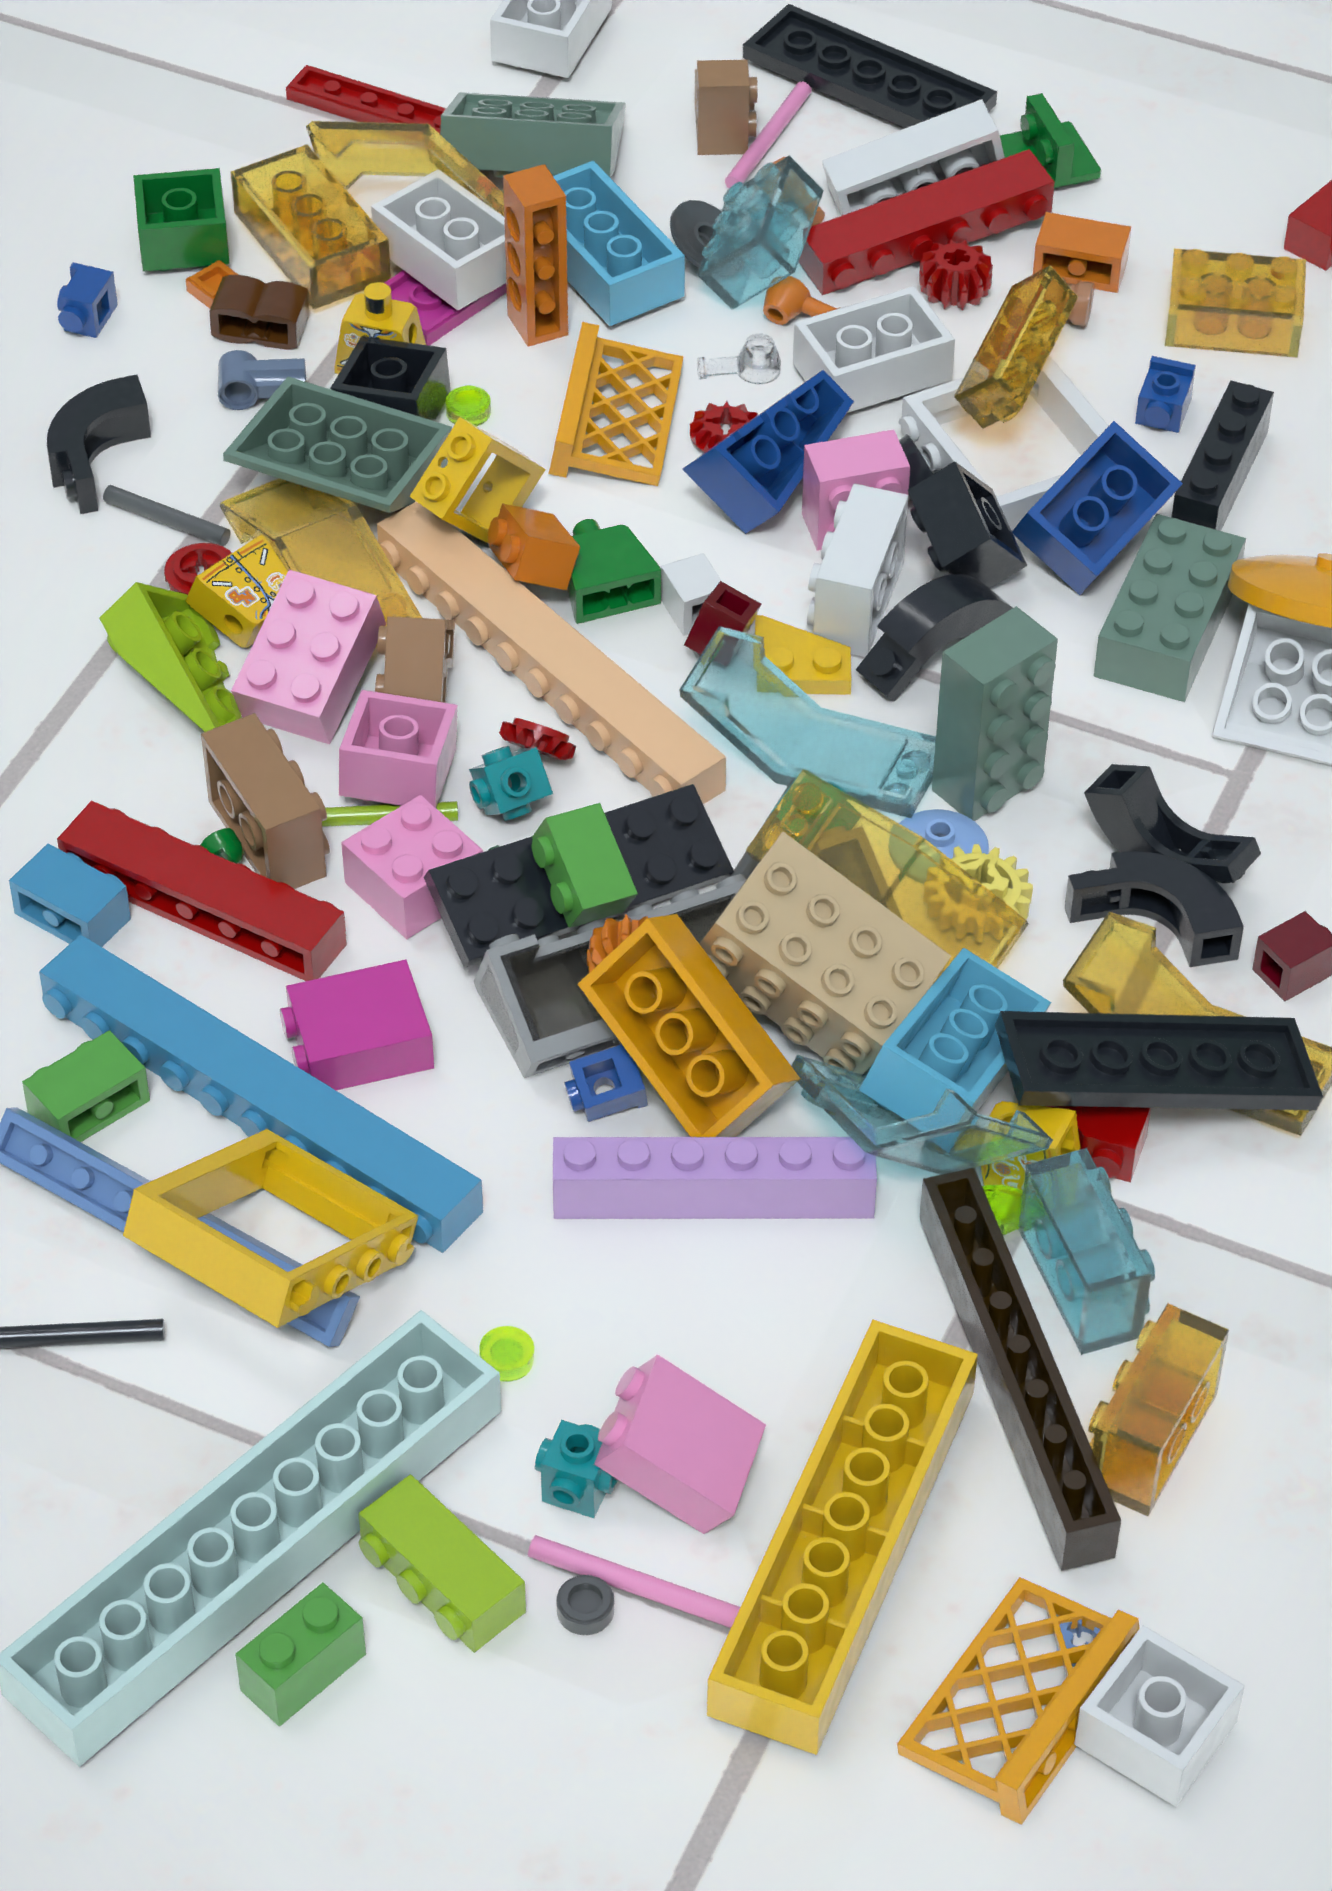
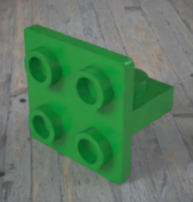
M1043 93L1027 96L1025 115H1022L1020 119L1021 131L1000 135L1004 157L1006 158L1030 149L1054 180V188L1099 179L1101 177V168L1074 125L1069 121L1060 122Z

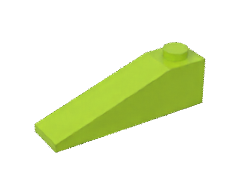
M135 582L99 617L108 634L107 641L110 647L204 732L242 718L233 694L224 686L223 681L229 676V672L225 663L217 662L214 650L220 646V641L213 625L186 602L187 594Z

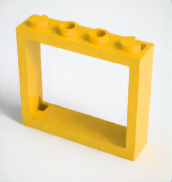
M265 1129L135 1188L123 1236L279 1328L300 1316L307 1315L311 1310L333 1299H338L344 1293L359 1285L372 1281L384 1272L403 1265L410 1258L415 1247L411 1245L419 1215L272 1131ZM263 1188L351 1239V1241L287 1272L200 1221L198 1218Z

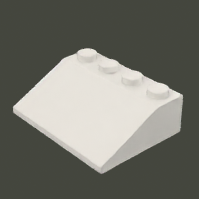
M1249 604L1213 731V738L1332 766V628L1286 618Z

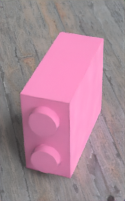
M658 1354L639 1368L635 1366L630 1367L616 1387L615 1394L620 1398L615 1411L606 1419L599 1431L598 1440L602 1442L594 1465L705 1534L734 1516L766 1424Z

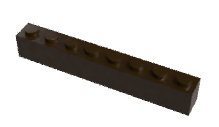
M973 1167L924 1178L922 1183L920 1221L972 1350L978 1354V1365L1060 1569L1063 1571L1113 1559L1116 1557L1121 1526L1120 1515L977 1172Z

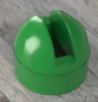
M224 828L217 830L207 836L200 845L210 853L228 861L242 862L244 850L241 841L233 829Z

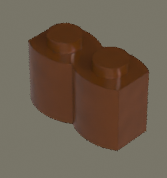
M245 275L224 276L209 311L211 335L231 343H250L254 341L268 348L284 350L297 348L309 316V290L301 285L286 281L264 283L261 280Z

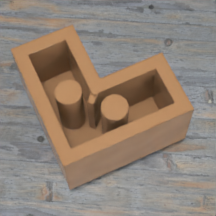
M697 60L694 105L698 155L744 154L748 149V137H756L757 120L754 107L755 103H757L758 95L757 77H749L748 60Z
M387 616V626H379L377 650L378 655H385L384 674H377L375 692L446 703L448 668H453L455 620Z

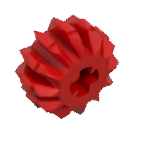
M948 239L946 245L933 243L931 250L924 252L923 258L920 261L919 284L921 285V292L928 294L930 303L942 302L944 309L950 305H957L963 310L966 303L979 305L981 297L988 296L989 289L992 286L993 265L991 263V256L984 254L983 247L980 245L969 246L967 239L962 243H954L951 239Z

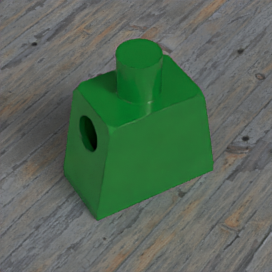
M594 519L582 520L574 526L572 537L578 543L580 549L567 589L576 624L661 604V568L628 526L620 524L601 529L598 522Z

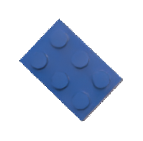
M1113 421L1025 514L1012 533L1074 591L1081 595L1166 504L1183 483L1121 426Z

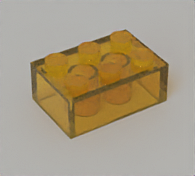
M1174 248L1168 294L1165 346L1298 358L1304 320L1306 260L1285 256L1270 257L1248 255L1245 253H1223L1200 249Z
M1169 1303L1165 1306L1157 1322L1149 1319L1145 1323L1136 1344V1350L1139 1353L1133 1362L1123 1361L1112 1386V1391H1115V1394L1109 1403L1105 1401L1099 1402L1088 1427V1432L1095 1434L1090 1442V1446L1114 1502L1149 1517L1217 1396L1229 1329Z

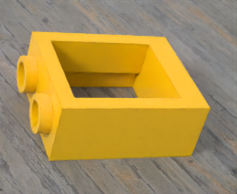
M459 417L409 497L442 520L488 543L490 523L493 518H498L502 503L522 507L546 469L511 445ZM491 453L496 454L495 459L461 512L457 511L456 508ZM444 459H447V465L444 468H442V461Z

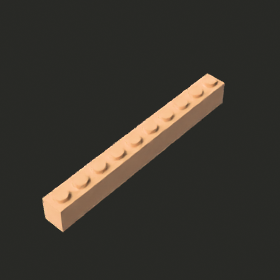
M414 502L377 523L378 545L376 551L381 563L387 569H393L405 579L410 588L416 594H422L435 605L445 619L455 620V624L466 632L468 638L475 645H481L496 658L498 664L505 671H511L526 684L528 690L535 697H541L556 710L559 717L565 723L575 726L587 737L590 744L596 750L605 752L619 765L626 776L635 778L649 790L652 797L694 784L702 803L705 804L725 791V755L524 585L514 580L504 568L452 524L442 520L418 502Z

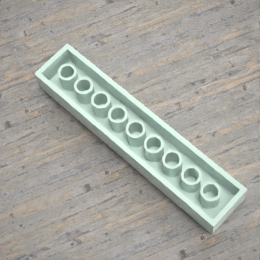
M420 1310L0 1652V1688L2 1696L80 1767L360 1531L359 1512L411 1474L418 1481L421 1480L501 1412L500 1373L423 1310Z

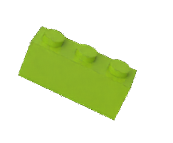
M411 1474L358 1513L361 1536L359 1547L364 1556L375 1567L380 1568L383 1565L396 1577L400 1590L411 1602L415 1604L422 1602L434 1614L435 1621L442 1632L451 1640L455 1641L459 1638L475 1653L526 1613L525 1581Z

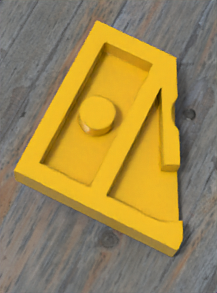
M756 615L755 693L851 695V647L772 618Z

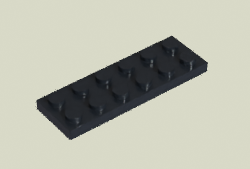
M791 4L785 6L743 44L744 59L791 78L796 82H805L810 87L833 98L840 99L868 113L896 123L903 128H908L981 99L988 112L997 104L996 90Z
M694 784L605 812L607 821L638 893L623 913L606 918H614L636 907L646 904L652 905L673 898L682 892L718 883L730 877L734 872ZM532 836L429 869L423 877L464 968L482 962L486 950L490 949L489 945L504 936L517 934L519 939L535 934L537 940L550 935L560 936L578 930L585 925L582 924L569 928L563 913L560 914L555 909L551 899V883L544 868H541L536 863L533 856Z
M1000 1011L995 1023L1018 1105L1317 1110L1323 1098L1295 1018Z

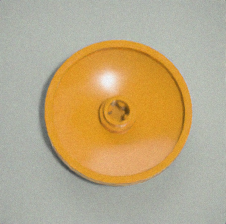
M1319 553L1317 557L1300 555L1255 556L1239 559L1232 564L1228 588L1238 598L1260 609L1286 618L1332 628V554Z

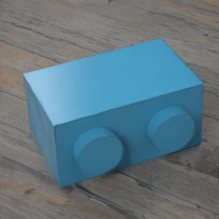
M49 843L9 879L14 914L69 944L81 934L103 947L131 920L127 887L120 879L112 874H104L84 863L77 855L70 852L65 853Z

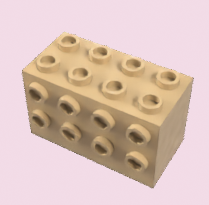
M782 832L699 943L750 1011L767 1016L781 1027L782 1032L789 1040L801 1046L806 1045L823 1058L825 1065L831 1071L840 1076L849 1077L855 1082L874 1063L883 1044L925 995L951 958L950 954L785 832Z

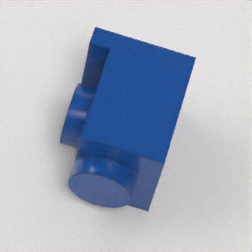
M73 262L69 267L71 280L67 285L62 286L58 294L57 308L61 311L58 315V321L64 328V331L97 338L118 306L114 271Z
M1152 356L1149 370L1138 396L1135 424L1179 433L1192 399L1196 365Z
M622 1044L569 1062L573 1079L564 1082L573 1112L584 1109L588 1122L635 1106L638 1108L648 1106L646 1089L637 1064ZM603 1084L611 1085L614 1088L600 1094L595 1093L596 1089Z

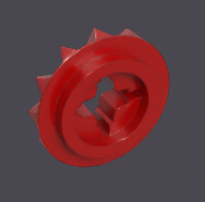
M728 401L723 406L708 403L705 411H695L693 422L690 423L691 440L697 448L706 452L756 417L758 413L748 412L745 404L733 407L729 405ZM722 424L731 425L728 434H723Z
M196 543L180 548L168 558L165 564V581L168 582L171 591L188 595L198 575L197 572H200L199 566H204L205 571L232 554V552L223 546L212 543Z
M514 718L513 723L503 721L499 731L501 737L511 744L525 749L537 747L539 754L559 760L573 758L577 747L568 742L569 735L520 718Z

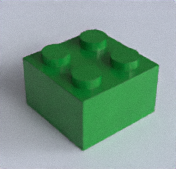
M220 168L133 175L143 271L208 267L218 260L224 264H230Z

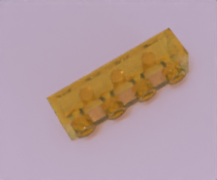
M1051 265L1010 288L954 395V398L961 404L962 408L971 415L982 429L998 421L1002 423L1010 421L1023 408L1078 299V296Z

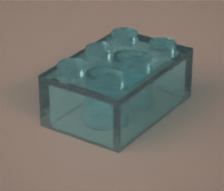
M790 155L776 164L772 162L767 163L756 173L754 178L746 183H735L723 196L724 205L720 215L712 225L714 231L710 242L702 251L704 258L697 276L733 310L795 273L824 190Z
M1087 1148L1026 1165L1019 1232L1081 1355L1142 1338L1145 1314L1150 1312L1148 1297L1150 1282L1155 1280V1268L1149 1252L1146 1249H1139L1133 1237V1226L1128 1212L1123 1207H1117L1111 1195V1183L1107 1172L1102 1166L1096 1167Z

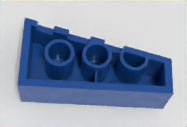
M822 370L689 463L682 470L746 534L780 512L803 478L804 445L828 441L854 401Z

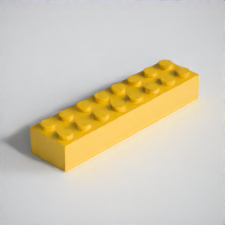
M872 1319L708 1677L707 1716L812 1754H818L974 1393L977 1353Z

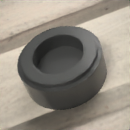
M592 1575L576 1576L567 1580L557 1593V1616L562 1626L568 1631L578 1635H592L601 1632L611 1623L614 1616V1594L611 1587L604 1580Z

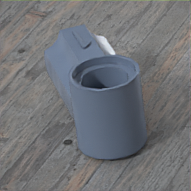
M229 351L222 355L218 363L219 401L229 409L244 410L253 406L257 399H269L288 376L306 382L305 358L257 360L251 353L246 351Z

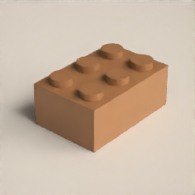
M253 713L201 733L208 801L224 826L235 831L242 843L244 856L254 871L276 882H284L294 889L326 877L325 855L330 853V848L322 829V821L327 819L325 806L317 792L310 793L306 788L303 774L296 761L291 760L288 762L284 756L282 745L276 732L272 728L266 730L257 715Z

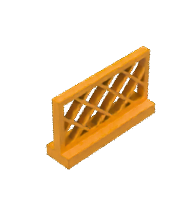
M582 322L548 474L566 478L568 467H574L658 486L684 357L597 337L599 325ZM602 355L619 358L625 364L612 369L602 358ZM655 366L672 371L670 374L656 379L647 368ZM636 374L644 384L631 388L622 378ZM610 383L619 394L606 398L597 388ZM654 393L663 404L650 408L641 398ZM629 403L638 414L625 419L616 408ZM604 413L613 424L600 429L591 418ZM648 423L657 434L644 439L635 428ZM623 433L632 444L619 449L609 438ZM597 443L607 454L599 457L582 453L581 451ZM642 453L653 467L648 468L635 465L628 458Z
M1019 1577L897 1743L898 1754L1000 1803L1001 1815L1022 1825L1077 1747L1074 1744L1080 1708L1139 1631V1618L1119 1609L1110 1618ZM1026 1600L1046 1609L1048 1619L1017 1626L1014 1614ZM1078 1620H1082V1627L1094 1631L1095 1627L1100 1629L1091 1643L1067 1649L1059 1625L1060 1623L1072 1622L1070 1629L1077 1628ZM1054 1634L1059 1651L1026 1658L1022 1645L1023 1640ZM1014 1643L1019 1660L986 1667L983 1657L989 1648ZM1064 1666L1067 1677L1061 1685L1036 1690L1031 1673ZM1024 1675L1029 1693L996 1700L991 1682ZM984 1685L988 1702L955 1709L953 1698L959 1690ZM1034 1708L1037 1719L1031 1728L1010 1733L1005 1732L1001 1715ZM993 1717L998 1733L997 1736L965 1743L960 1727L961 1724ZM953 1727L958 1745L933 1750L920 1743L928 1732ZM1003 1751L1006 1763L994 1779L972 1768L970 1758Z

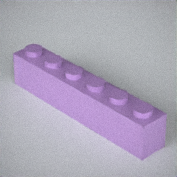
M553 1137L554 1219H874L877 1185L875 1137Z

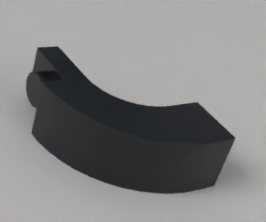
M138 374L108 380L85 389L64 404L51 421L47 433V452L53 488L64 486L67 498L75 496L80 514L98 511L94 476L90 466L92 461L109 447L151 437L147 401Z
M950 574L939 577L911 592L881 620L877 627L884 634L855 670L884 695L896 701L927 660L937 650L955 639L969 636L1013 607L988 586L971 575Z
M1111 764L1084 792L1097 823L1119 852H1150L1176 858L1200 869L1216 882L1222 884L1235 883L1261 855L1255 837L1206 833L1190 826L1178 817L1164 800L1150 766Z
M1150 852L1111 853L1109 869L1090 870L1068 875L1064 909L1069 923L1119 915L1143 916L1163 924L1174 933L1181 944L1189 967L1233 961L1239 958L1244 926L1233 901L1214 879L1186 862Z

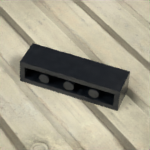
M1230 380L1181 480L1183 484L1174 494L1171 518L1219 531L1222 530L1267 436L1274 396L1273 391Z

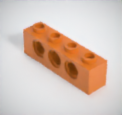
M543 164L503 175L507 315L528 347L568 335L566 195L546 165Z

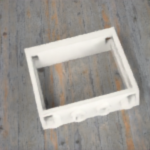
M1045 350L903 397L902 417L898 421L901 425L902 434L910 436L934 474L956 461L986 485L988 484L941 427L942 424L1031 394L1080 455L1108 427V424ZM1063 474L1000 496L996 495L1011 531Z

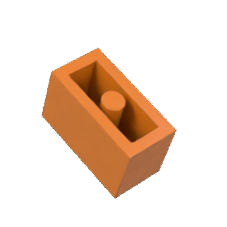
M1046 212L1035 244L1032 278L1048 281L1050 276L1064 278L1070 284H1077L1080 281L1091 282L1095 284L1094 289L1118 293L1128 261L1131 226Z
M502 503L498 518H493L488 530L490 549L514 580L567 590L580 546L554 514Z

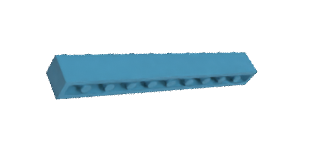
M80 934L39 971L43 993L42 1000L46 1008L54 1016L70 1020L81 1027L91 1039H95L110 1030L145 1068L161 1077L168 1087L175 1091L182 1090L195 1098L211 1114L224 1116L240 1126L248 1137L268 1129L419 1215L412 1238L414 1241L422 1244L427 1243L441 1253H444L483 1213L482 1180L83 935Z

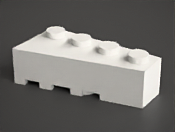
M981 99L824 159L822 164L830 193L841 215H845L1005 157L999 130Z

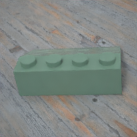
M459 92L441 115L440 167L451 168V173L456 175H475L477 170H493L495 177L503 178V175L545 164L554 176L594 160L611 177L615 170L626 103Z
M288 376L223 453V461L392 513L416 502L409 496L449 435L452 426ZM444 459L442 461V468H444L447 465V459Z

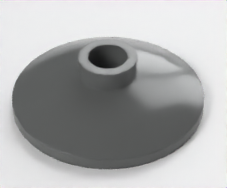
M699 200L684 201L674 209L670 217V231L675 244L692 264L714 275H729L741 267L745 260V243L736 225L724 212L709 203Z

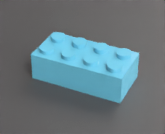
M594 160L553 176L566 195L567 281L609 326L685 297V255Z
M963 948L883 1044L859 1091L875 1100L881 1107L891 1110L918 1127L925 1135L937 1139L950 1147L1008 1072L995 1028L1000 1011L1047 1012L1052 1002Z

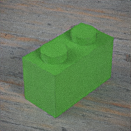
M600 803L546 817L532 836V852L535 861L541 868L545 869L551 883L550 892L553 905L560 914L563 913L569 928L623 913L637 896V890Z
M110 1030L92 1041L82 1043L75 1051L49 1066L38 1069L32 1076L22 1081L27 1112L79 1142L84 1141L150 1101L146 1068Z
M322 1582L235 1654L240 1691L280 1727L366 1655L363 1617Z

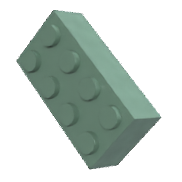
M1156 514L1099 633L1093 677L1185 702L1233 596V593L1228 588L1232 564L1244 556L1246 538Z
M1017 606L942 652L932 791L957 812L969 817L973 821L978 820L988 812L993 813L999 810L1007 800L1024 789L1033 788L1043 778L1045 771L1044 764L1058 638Z

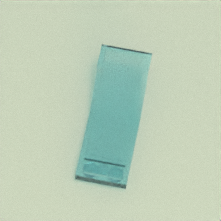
M719 626L679 689L680 697L777 784L788 786L790 781L801 773L825 782L832 781L851 795L852 800L850 803L912 818L933 780L936 736L821 708L765 656L763 637Z
M800 1055L796 1056L791 1065L801 1078L797 1082L803 1088L801 1095L810 1103L823 1108L865 1153L942 1175L1046 1150L1053 1141L1025 1112L1016 1110L1010 1122L977 1113L955 1091L950 1089L945 1090L933 1113L905 1120L891 1110L881 1107L875 1100L859 1091L866 1075Z

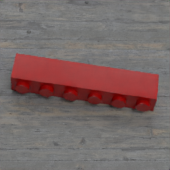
M1028 149L799 231V263L822 295L844 289L861 281L921 261L923 253L930 251L933 243L946 245L948 239H951L954 243H962L967 239L968 243L1031 220H1037L1045 216L1046 212L1052 213L1055 182L1031 150Z
M91 800L57 838L58 849L65 853H73L80 857L87 865L104 874H112L120 879L127 887L128 901L304 981L319 979L347 945L344 911L337 909L330 902L312 898L284 882H276L253 872L243 864H235L210 853L200 845H192L169 835L159 827H151L128 817L118 809H110Z

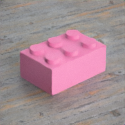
M289 569L231 690L242 717L255 713L264 725L330 745L377 645L379 626L386 625L377 595Z

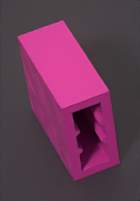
M407 959L286 986L288 1007L280 1008V1018L286 1039L295 1037L297 1046L291 1048L294 1065L334 1090L434 1069L432 1033Z

